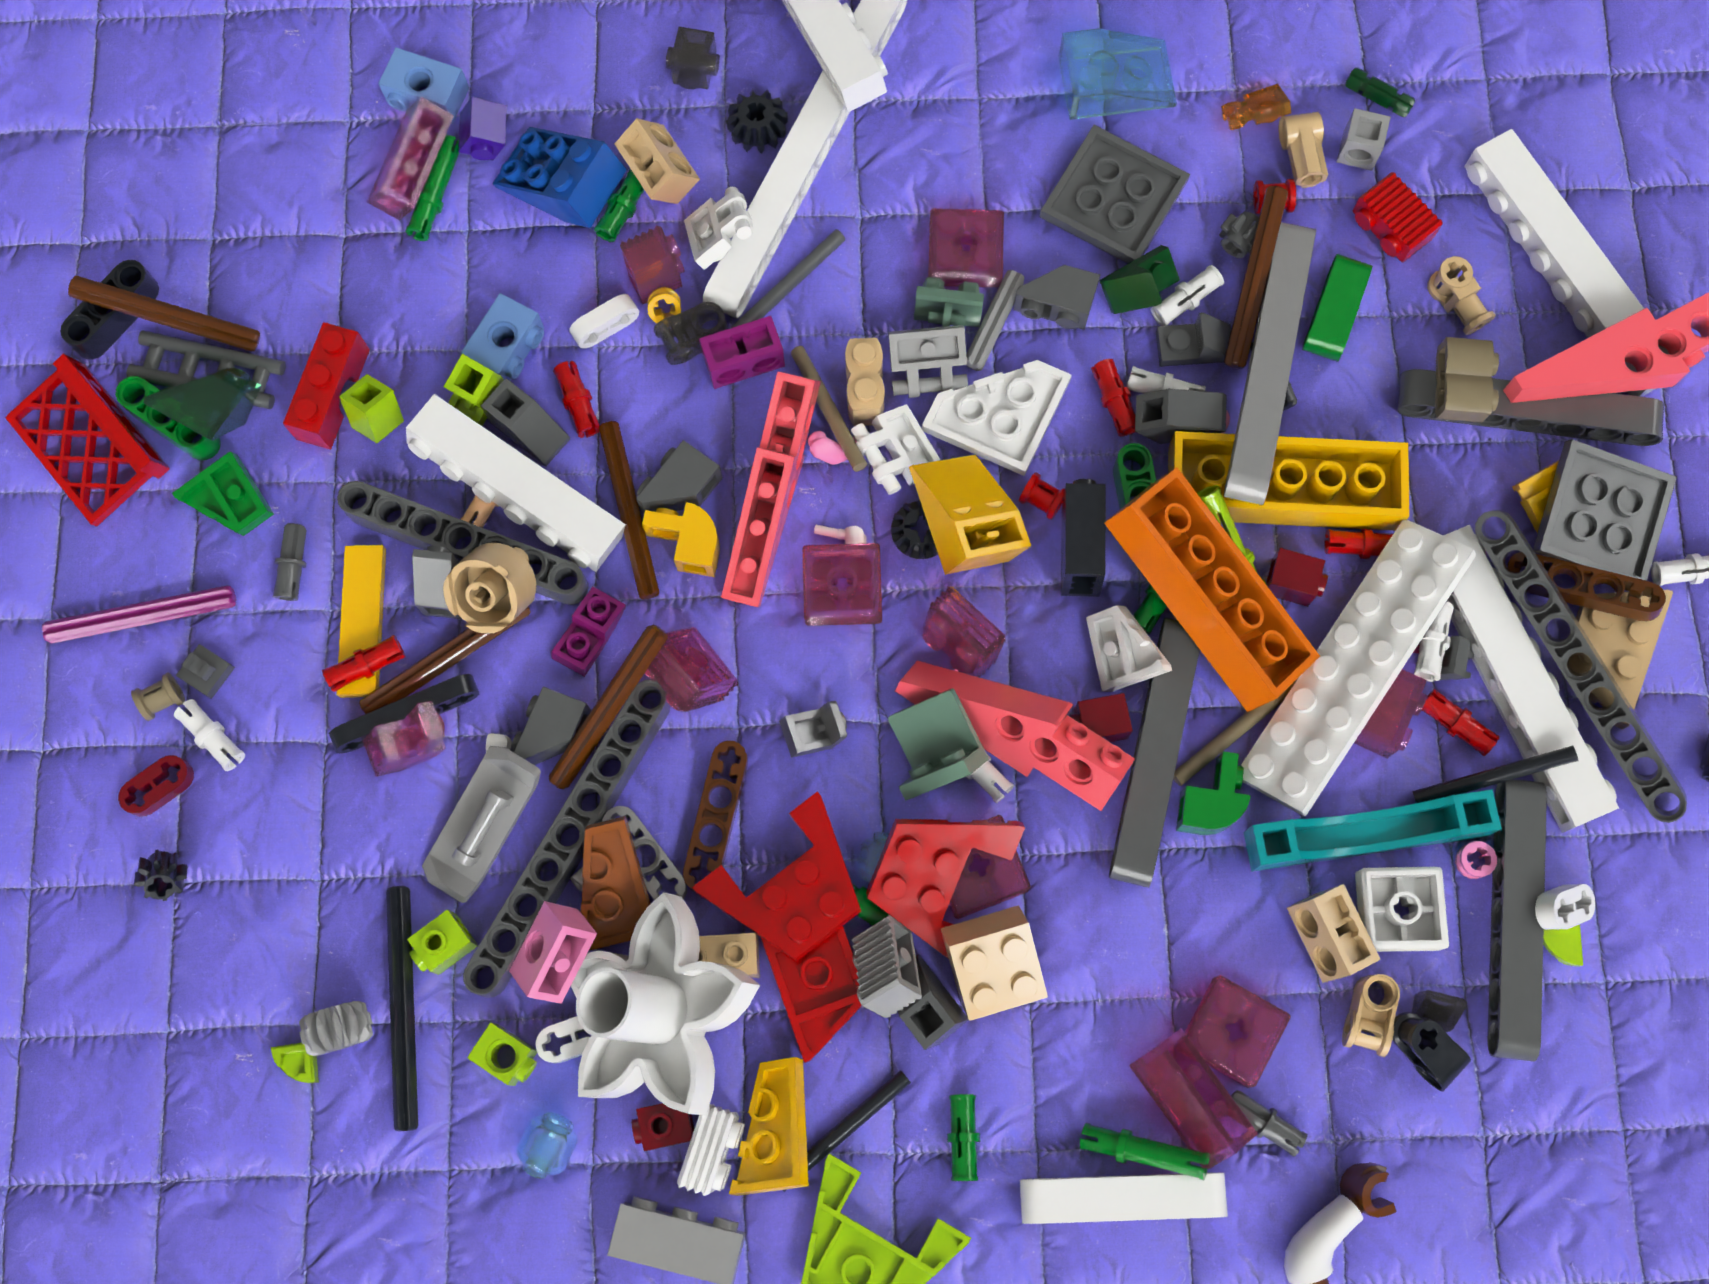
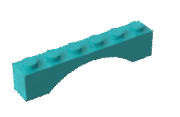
M1493 789L1451 795L1430 801L1364 813L1323 818L1290 819L1256 824L1243 833L1251 872L1487 837L1501 830L1502 827Z

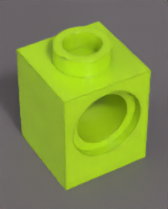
M490 1022L467 1057L485 1071L510 1086H516L518 1081L524 1083L537 1065V1061L533 1059L537 1054L535 1048L499 1024ZM511 1045L515 1051V1060L510 1067L504 1069L499 1065L497 1055L502 1047Z

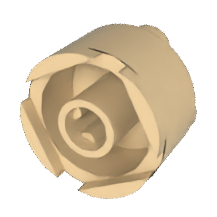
M486 543L476 547L453 567L444 581L443 593L449 611L454 617L459 615L466 621V627L479 633H496L511 624L533 602L536 593V578L529 564L528 555L524 550L517 547L512 548L501 543Z

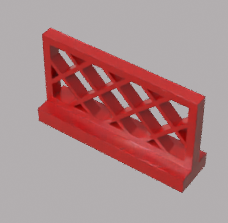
M63 353L52 363L57 370L5 418L88 522L97 527L152 476L160 479L170 468L83 363ZM63 382L68 388L66 404H52L53 391ZM32 410H40L38 429H27L21 421ZM51 410L65 411L63 430H48ZM75 411H86L89 414L87 431L73 430ZM48 436H62L60 456H49L46 452ZM72 437H87L84 457L70 456ZM97 437L108 438L111 441L109 457H95ZM69 463H84L81 483L70 482L67 478ZM94 463L108 464L106 483H92ZM118 464H130L136 472L126 484H116ZM91 489L105 490L104 504L94 512L89 506Z

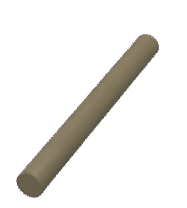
M803 346L795 347L791 351V355L802 376L821 381L816 402L852 469L855 472L863 470L867 466V462L856 445Z
M1296 681L1277 699L1249 712L1246 711L1177 768L1173 780L1179 786L1186 783L1279 706Z

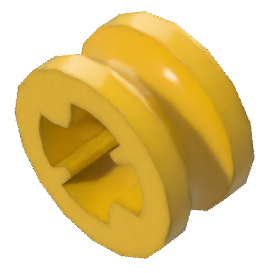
M667 287L657 288L652 291L647 302L650 318L660 325L674 323L681 313V302L677 292ZM664 299L667 304L673 303L674 305H670V312L664 313L662 308H658V301Z

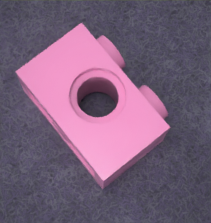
M544 901L509 972L527 997L562 1004L597 932L578 909Z

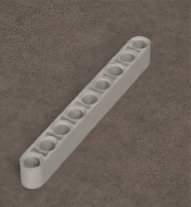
M1281 222L1260 307L1223 497L1264 505L1271 479L1316 235V229Z

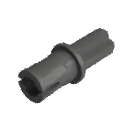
M288 523L284 526L280 558H275V563L278 566L273 592L274 598L298 601L302 568H306V562L302 561L307 530L303 525Z
M1238 1090L1232 1093L1226 1102V1111L1256 1131L1255 1135L1258 1138L1266 1137L1289 1152L1293 1157L1299 1153V1149L1296 1147L1302 1148L1308 1134L1279 1117L1277 1110L1273 1107L1268 1110Z

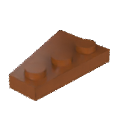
M626 816L587 825L585 828L582 872L583 889L580 912L597 932L589 951L631 941V936L638 920L650 905Z

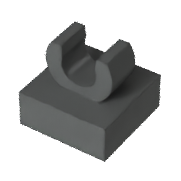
M1460 635L1450 637V647L1445 650L1440 680L1471 678V673L1466 671L1468 659H1474V653L1470 650L1471 640Z
M199 644L193 653L190 652L181 664L182 667L176 676L212 699L235 667Z

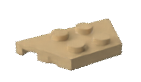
M1668 589L1663 590L1666 595V602L1657 618L1651 621H1638L1582 606L1579 607L1576 616L1577 621L1633 709H1635L1673 595V591ZM1624 592L1621 602L1626 603L1629 592ZM1601 593L1596 595L1604 599H1609L1614 597L1615 593ZM1641 597L1642 606L1649 607V597ZM1575 653L1569 657V666L1577 673H1585L1592 668V661L1584 653ZM1598 687L1590 692V699L1594 704L1599 702L1603 707H1607L1614 701L1612 692L1607 688ZM1619 722L1615 726L1624 729L1629 726V723Z

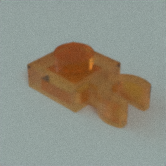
M1278 83L1243 95L1244 101L1229 102L1221 106L1223 120H1228L1230 130L1241 128L1251 120L1258 125L1270 123L1279 117L1291 114L1290 100Z

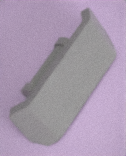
M489 747L422 865L430 884L459 902L465 903L480 887L535 791L541 773L537 766L506 747Z

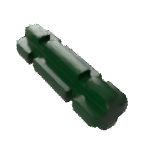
M1354 68L1351 71L1345 84L1347 88L1355 92L1363 91L1362 96L1386 109L1391 106L1394 108L1392 112L1401 117H1406L1415 104L1414 97L1405 92L1402 95L1398 94L1399 89L1375 76H1372L1370 79L1367 77L1368 73L1360 68Z

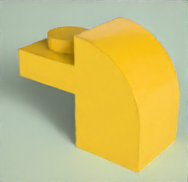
M689 502L685 504L683 516H679L678 512L667 508H657L656 512L645 510L642 526L646 536L677 541L674 555L677 571L715 577L720 554V543L714 522L706 511Z

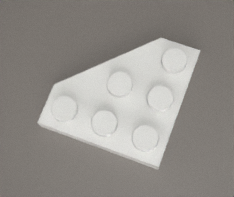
M1035 360L1023 364V368L1005 374L1000 372L973 381L972 385L954 391L949 389L937 394L922 424V430L927 434L1025 476L1072 375L1044 362Z

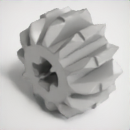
M352 1001L318 1010L305 1015L299 1021L301 1042L305 1045L306 1053L312 1056H319L368 1041L373 1036L371 1027L373 1023L370 1012L367 1011L366 1004L361 1001Z

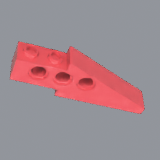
M1709 292L1655 320L1649 309L1645 308L1514 376L1503 391L1511 403L1673 387L1690 372L1689 368L1701 362L1706 357L1704 353L1709 351ZM1691 328L1697 330L1701 337L1695 335ZM1658 345L1665 347L1669 354L1662 352ZM1625 362L1632 364L1637 372L1630 370Z
M777 371L760 446L756 449L721 595L723 599L754 607L761 606L805 455L803 453L821 381Z
M921 661L915 662L900 680L895 692L913 704H917L944 691L954 689L984 750L1028 777L1033 768L1037 769L1100 811H1102L1135 760L1134 757L1124 752L1118 746L1113 745L1088 729L1085 725L1068 716L1067 714L1073 704L1067 701Z

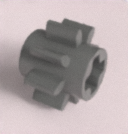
M1243 212L1238 218L1230 214L1221 225L1222 231L1219 236L1223 238L1221 240L1222 248L1235 258H1243L1248 252L1250 253L1259 217L1251 212Z

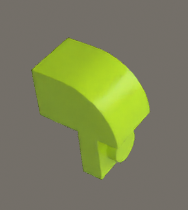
M462 354L443 387L453 392L448 402L450 405L483 426L487 417L481 405L504 381V378Z

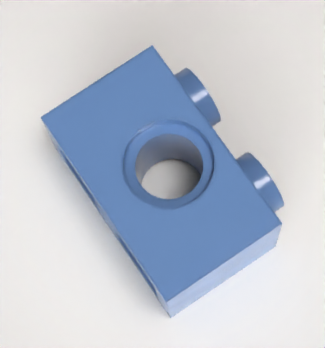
M396 47L378 83L387 103L391 107L399 111H406L408 109L420 113L423 117L433 122L442 120L451 124L454 123L469 90L467 80L461 68ZM423 87H427L425 90L418 91Z
M499 293L460 354L468 356L501 375L504 380L506 378L509 381L511 379L514 380L521 374L525 363L524 359L531 348L535 349L541 343L544 335L543 323L537 312ZM504 339H514L513 342L506 347L498 346L499 343Z

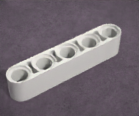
M1222 1172L1207 1173L1204 1181L1184 1174L1020 1179L1023 1224L1228 1217L1225 1175Z

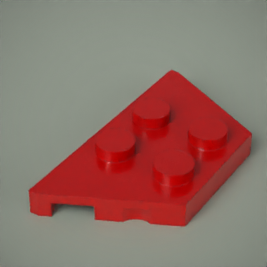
M843 926L798 961H795L761 938L804 1063L811 1061L862 1007L857 997L859 983L857 982L858 976L856 972L858 970L854 966L852 960L854 955Z

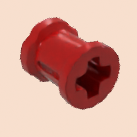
M1287 179L1285 183L1264 184L1262 180L1255 181L1253 187L1255 214H1260L1265 191L1269 186H1280L1288 191L1285 211L1287 213L1294 212L1296 206V185L1294 179Z
M1035 472L1027 482L1018 501L1022 504L1030 503L1047 513L1046 518L1053 520L1063 504L1065 488L1061 490L1041 480V475Z

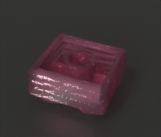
M931 209L928 277L940 278L945 282L944 286H959V284L966 281L978 283L979 287H999L1003 278L1004 212L1002 210ZM962 245H970V251H963Z
M878 543L803 546L804 619L807 626L880 624L882 622L880 545ZM839 578H846L847 584L852 586H848L846 591H839L838 587L832 585H837Z
M947 586L946 592H942L940 597H936L935 602H931L923 625L922 637L933 650L939 651L941 649L952 659L950 663L955 671L980 678L981 674H985L986 669L989 670L991 665L995 664L1004 645L1005 634L954 587Z
M695 627L667 632L668 638L645 672L646 676L657 681L666 692L665 697L668 704L681 712H688L723 701L724 697L734 690L733 687L738 686L736 677Z
M1001 815L986 819L988 823H1005ZM975 848L971 849L949 903L956 919L963 918L1029 891L1031 885L1017 851L1011 861ZM978 857L980 861L988 862L989 866L985 869V876L980 877L977 871L970 872L968 870V867L973 863V858Z
M1219 975L1212 979L1178 1047L1247 1088L1255 1087L1291 1016L1268 1001ZM1238 1022L1241 1025L1240 1031L1243 1033V1038H1237L1231 1042L1228 1039L1230 1032L1225 1029L1226 1024L1231 1025Z

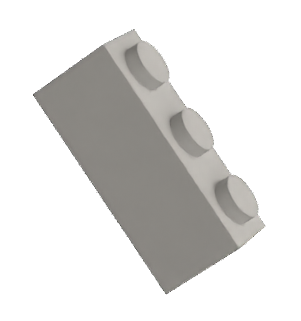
M634 1196L632 1204L627 1202L620 1204L607 1256L717 1284H734L746 1232L737 1230L738 1222L714 1217L713 1224L697 1220L698 1212L674 1207L671 1214L656 1210L658 1204L656 1201Z

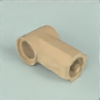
M1319 112L1282 116L1279 120V140L1282 149L1288 150L1295 185L1308 188L1326 181L1328 171L1322 148L1324 126L1321 114Z

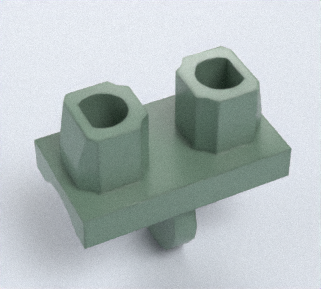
M927 277L923 286H917L914 320L942 324V327L950 325L980 327L984 294L980 293L978 283L964 281L959 284L958 291L944 289L945 282L940 278Z

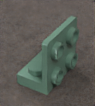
M949 689L905 708L888 718L912 767L908 771L911 777L898 786L905 801L971 775L989 760L954 689Z

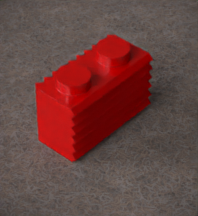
M1395 172L1388 174L1360 196L1352 210L1357 224L1365 231L1371 230L1380 240L1383 251L1391 257L1396 256L1402 263L1430 242L1443 224L1442 220L1438 219L1437 215L1433 214L1432 210L1427 208L1425 203H1422L1421 198H1417L1416 193H1412L1411 188H1408L1406 183H1403L1401 178L1396 176Z

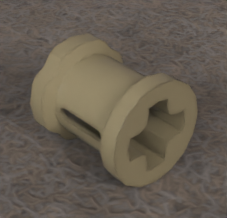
M169 672L162 675V680L145 689L136 688L131 691L135 706L147 721L154 719L155 713L173 704L180 706L185 702L180 686Z

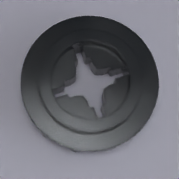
M920 499L912 503H905L894 514L891 535L894 544L903 554L911 558L928 559L938 555L930 529L926 531L924 542H920V537L916 530H911V527L917 526L919 516H923V520H925V524L928 526Z

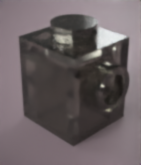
M678 27L674 47L669 46L666 55V68L671 69L673 84L680 85L686 89L709 88L711 76H717L720 56L716 54L714 32Z

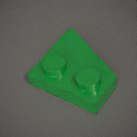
M231 451L172 493L174 498L188 504L242 536H245L274 515L239 456Z

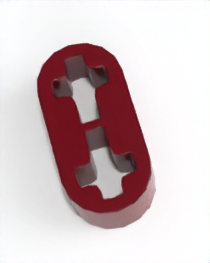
M174 755L160 758L121 787L118 795L121 808L139 817L154 813L191 785L194 779L193 768L186 760ZM171 766L180 769L176 773L178 777L176 782L167 779L170 776L168 769ZM137 790L147 792L143 796L145 803L142 806L136 803L132 804L137 799L134 794Z

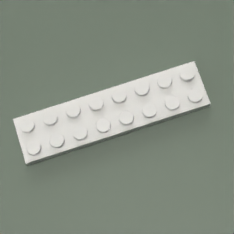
M1402 520L1317 649L1320 657L1297 679L1241 764L1244 768L1243 783L1306 817L1476 557L1473 548L1409 520Z

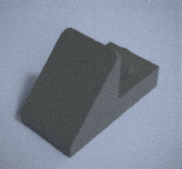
M1199 313L1195 324L1158 326L1156 340L1159 366L1224 362L1231 334V324L1206 313Z

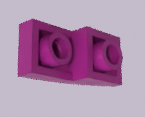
M592 586L572 614L571 625L551 651L552 659L585 677L613 633L626 608V604Z

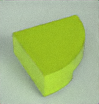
M1580 925L1569 929H1544L1543 945L1551 955L1565 965L1583 966Z
M302 1042L271 1047L274 1062L286 1075L299 1082L319 1083L317 1056L307 1054L305 1045Z

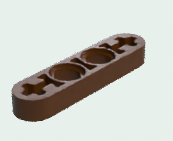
M1523 552L1516 553L1510 558L1507 567L1513 572H1520L1522 566H1527L1526 555ZM1536 554L1545 570L1548 571L1552 581L1553 577L1559 574H1566L1574 579L1575 586L1572 588L1564 589L1555 584L1566 603L1647 622L1659 616L1666 602V595L1663 589L1653 582ZM1540 584L1531 585L1527 589V593L1549 598L1548 590ZM1599 584H1607L1614 589L1615 596L1609 599L1598 597L1593 587ZM1625 590L1629 591L1626 603L1621 602ZM1642 596L1649 597V607L1641 605Z
M735 741L721 742L715 747L711 756L683 869L684 881L694 892L695 890L692 887L697 884V880L691 875L692 870H699L703 860L702 856H695L697 849L707 855L718 854L717 861L711 858L708 859L707 870L709 873L720 865H724L748 766V757L744 747ZM729 750H734L736 758L741 760L739 764H732L729 773L731 779L737 778L736 784L726 779H714L716 773L723 777L725 764L719 758L721 755L727 756ZM725 787L730 790L732 800L729 805L724 808H716L710 803V794L715 788ZM709 825L719 827L723 833L721 842L713 847L703 845L700 840L701 831Z

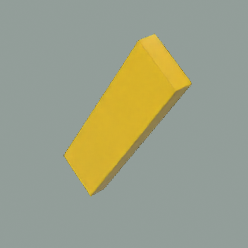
M383 545L345 546L338 663L353 656V651L359 648L365 650L382 642L386 548ZM380 670L374 672L375 676L369 679L363 677L339 689L336 695L340 698L367 696L379 688Z

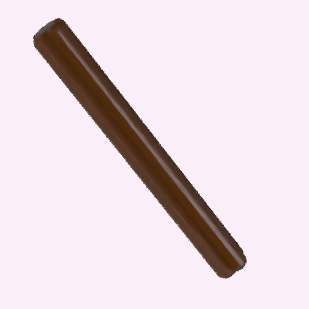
M1269 186L1265 191L1224 358L1225 365L1232 368L1242 369L1247 364L1288 197V191L1280 186Z
M74 276L69 283L68 295L75 299L251 352L255 351L259 344L260 332L258 330L80 276Z
M617 421L605 422L600 424L599 431L621 522L626 524L624 536L638 595L643 600L654 598L659 595V588L646 534L642 526L641 513L636 500L637 497L619 423Z
M527 607L511 624L496 633H479L467 628L359 701L361 709L367 714L409 696L527 617L531 612L530 608Z
M654 624L646 627L549 774V781L557 788L563 790L570 786L666 642L668 635L660 627Z

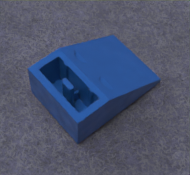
M529 126L527 131L521 136L518 145L509 159L501 167L500 173L492 184L496 188L564 222L591 228L627 169L604 141Z

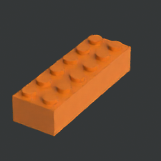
M1177 467L1148 486L1104 522L1247 712L1277 699L1320 657Z

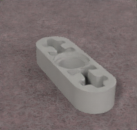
M616 806L608 810L602 822L615 819L618 816H626V818H631L628 825L635 837L638 836L640 831L643 832V837L633 840L635 850L644 845L654 848L656 858L653 864L648 867H640L646 889L653 899L656 900L659 897L658 892L661 891L662 885L655 876L649 882L645 877L657 872L665 862L668 867L660 871L668 881L678 880L679 883L674 887L677 892L676 895L682 896L684 900L687 894V884L683 876L637 815L625 806Z

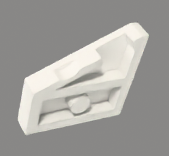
M1116 605L1086 617L1103 692H1113L1172 671L1171 664L1126 606Z

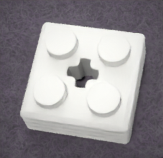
M1441 867L1362 868L1355 873L1358 914L1377 952L1440 951L1449 947ZM1399 900L1402 906L1409 908V914L1404 915L1402 919L1399 913L1394 911V905L1398 904Z
M710 1104L707 1115H699L677 1180L679 1188L685 1186L687 1191L694 1189L695 1194L702 1192L703 1196L716 1190H724L732 1166L725 1163L729 1148H738L745 1124L738 1122L739 1115L737 1112H730L729 1109H722V1107H715L714 1104Z

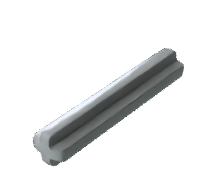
M1008 270L1005 273L966 354L967 367L976 371L983 369L1015 303L1017 290L1024 284V276L1014 270Z

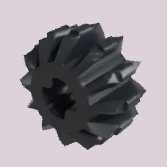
M752 88L750 97L738 94L737 104H729V117L726 120L727 130L731 132L732 140L735 144L743 143V148L746 152L753 146H757L758 151L762 154L764 145L767 144L776 149L778 144L777 138H785V125L788 122L787 112L783 109L780 98L771 99V93H769L768 89L759 96Z

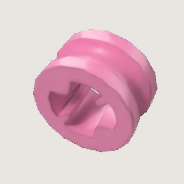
M1474 841L1462 846L1455 856V864L1463 876L1469 879H1479L1491 874L1495 870L1497 855L1489 844L1483 841ZM1478 851L1482 854L1479 858L1484 857L1485 865L1477 867L1475 870L1471 867L1473 862L1468 863L1467 855Z

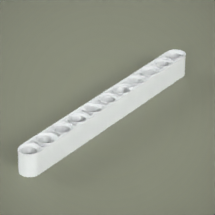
M907 0L860 1L854 12L856 23L853 25L856 30L863 28L872 46V49L869 50L872 56L877 54L880 56L905 10ZM822 71L747 210L753 223L751 236L747 239H740L735 234L732 237V248L719 261L705 288L703 304L736 319L745 310L850 113L846 110L824 71Z

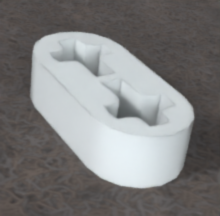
M628 294L618 295L578 318L571 325L569 332L580 348H589L633 323L639 316L640 311Z
M1587 884L1562 885L1540 894L1536 900L1535 913L1537 921L1545 930L1572 928L1593 917L1595 897Z
M577 1016L550 1025L538 1034L535 1044L539 1057L547 1062L562 1063L582 1056L590 1037L578 1038L577 1033L585 1030L580 1025ZM555 1033L558 1038L571 1036L572 1042L560 1047V1055L556 1056L554 1051H546L545 1045L551 1042V1034Z

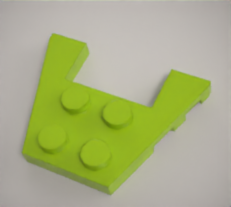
M829 1153L825 1160L801 1284H926L959 1251L969 1244L971 1237L937 1218L920 1252L914 1257L841 1213L843 1205L862 1172Z

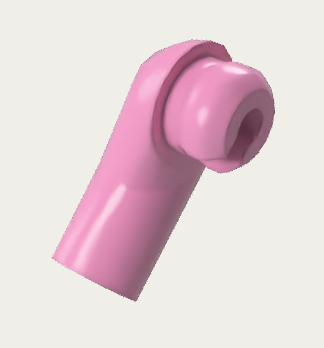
M815 431L809 435L807 440L810 447L809 451L815 458L831 465L848 460L840 444L827 438L825 432Z

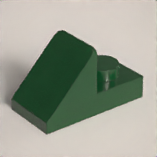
M1160 245L1099 281L1111 313L1118 314L1161 304L1162 299L1159 292L1180 281L1169 247Z

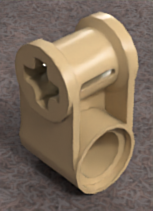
M1375 974L1362 977L1356 982L1349 1013L1343 1027L1342 1045L1344 1047L1350 1048L1352 1045L1375 1050L1378 1056H1387L1393 1040L1394 1020L1400 998L1398 984L1393 978L1384 974ZM1373 982L1379 983L1384 990V999L1379 1005L1373 1003L1368 996V989ZM1361 1031L1372 1033L1374 1036L1363 1034Z

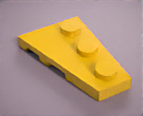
M791 1057L759 1063L748 1110L751 1122L746 1141H741L738 1157H742L737 1180L732 1179L729 1195L740 1196L809 1186L803 1059Z

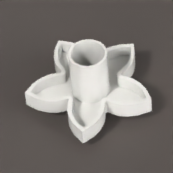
M663 892L646 908L631 936L629 956L605 951L588 952L574 978L571 988L577 998V1017L582 1028L591 1035L583 1050L579 1066L578 1097L618 1098L632 1093L645 1082L654 1097L667 1107L687 1114L707 1115L714 1091L715 1067L713 1054L704 1037L705 1033L723 1029L735 1022L749 1007L760 985L744 971L729 965L698 961L700 951L699 930L694 915L682 896Z

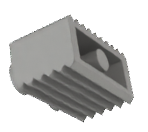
M889 915L852 938L855 950L852 960L858 970L856 972L858 976L857 982L859 983L857 997L863 1007L884 1018H888L891 1014H897V1010H903V1007H908L909 1003H915L916 999H922L912 931Z

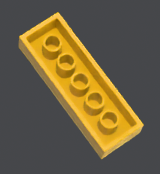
M1175 431L1168 447V473L1177 467L1196 493L1209 486L1218 485L1220 486L1222 496H1224L1235 434ZM1278 436L1271 479L1264 505L1227 497L1223 498L1235 523L1366 528L1396 531L1402 520H1407L1409 517L1408 443Z

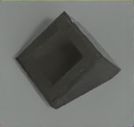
M1426 990L1415 994L1412 1013L1417 1014L1423 1020H1433L1441 1025L1445 1032H1450L1454 1029L1465 1011L1467 1001L1463 998Z

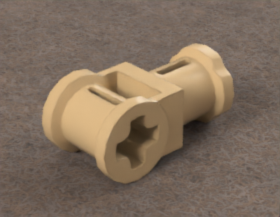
M1457 256L1449 257L1442 262L1439 271H1436L1430 277L1427 283L1429 294L1442 304L1447 313L1455 311L1465 326L1463 329L1465 335L1476 332L1496 317L1493 311H1487L1477 296L1481 287L1473 277L1472 266L1466 259ZM1462 270L1463 274L1460 277H1458L1457 275ZM1442 282L1443 285L1438 289L1437 286Z

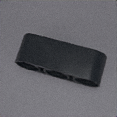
M136 260L122 261L100 282L156 299L159 293V286L156 280ZM140 280L136 285L132 286L134 282ZM82 301L64 320L60 332L64 341L81 357L93 360L102 356L138 317L115 310L106 313L108 308ZM88 334L84 340H81L84 335Z

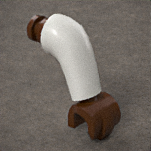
M1369 1162L1354 1164L1346 1169L1340 1181L1341 1195L1303 1225L1293 1236L1285 1251L1284 1268L1290 1284H1329L1328 1277L1333 1272V1253L1342 1240L1363 1220L1362 1213L1379 1218L1397 1212L1394 1203L1382 1197L1371 1200V1191L1374 1186L1387 1180L1389 1175L1386 1172L1387 1167Z

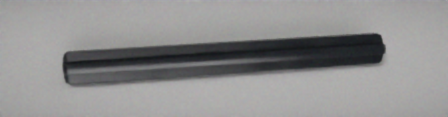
M393 886L386 890L393 1120L395 1131L402 1132L418 1128L413 960L409 954L412 951V946L407 940L412 936L410 889L408 887Z

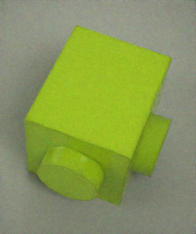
M368 374L339 396L351 428L375 443H379L404 422L393 389Z
M448 909L407 939L414 948L409 954L422 972L428 969L431 973L437 975L443 973L479 946L457 914Z

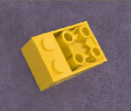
M976 455L922 463L909 467L945 575L1009 562L1031 547L1019 509Z

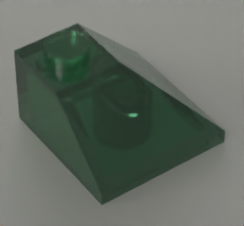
M228 367L171 385L146 396L143 403L213 441L246 424L261 385L250 380L251 377L246 372Z

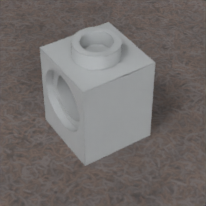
M1354 108L1344 129L1336 162L1372 171L1383 151L1391 117Z

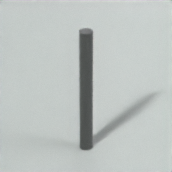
M835 229L731 328L763 318L845 241L844 235Z

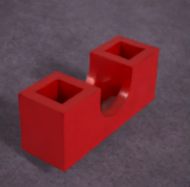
M325 322L322 323L283 421V425L296 440L332 449L344 418L339 407V396L341 395L342 388L347 380L352 382L359 380L370 351L359 332Z

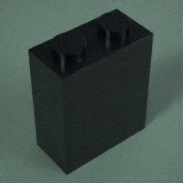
M1078 479L1073 481V483H1066L1061 528V596L1099 597L1104 582L1106 484H1096V481L1092 479Z

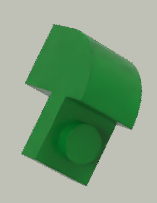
M1223 751L1216 758L1213 789L1186 786L1180 792L1176 831L1198 835L1217 834L1229 828L1244 814L1249 805L1251 795L1235 793V789H1241L1244 774L1243 766H1238V753Z

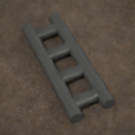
M142 330L139 334L138 342L140 345L149 347L143 366L130 364L126 375L127 377L138 376L156 385L272 409L275 397L274 395L264 393L270 373L282 376L286 369V363L282 360ZM165 350L184 354L178 374L158 370ZM200 358L219 362L213 382L193 377ZM235 366L255 370L249 389L229 385Z

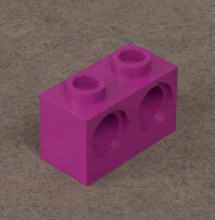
M772 316L699 338L703 358L714 389L785 367L783 347Z

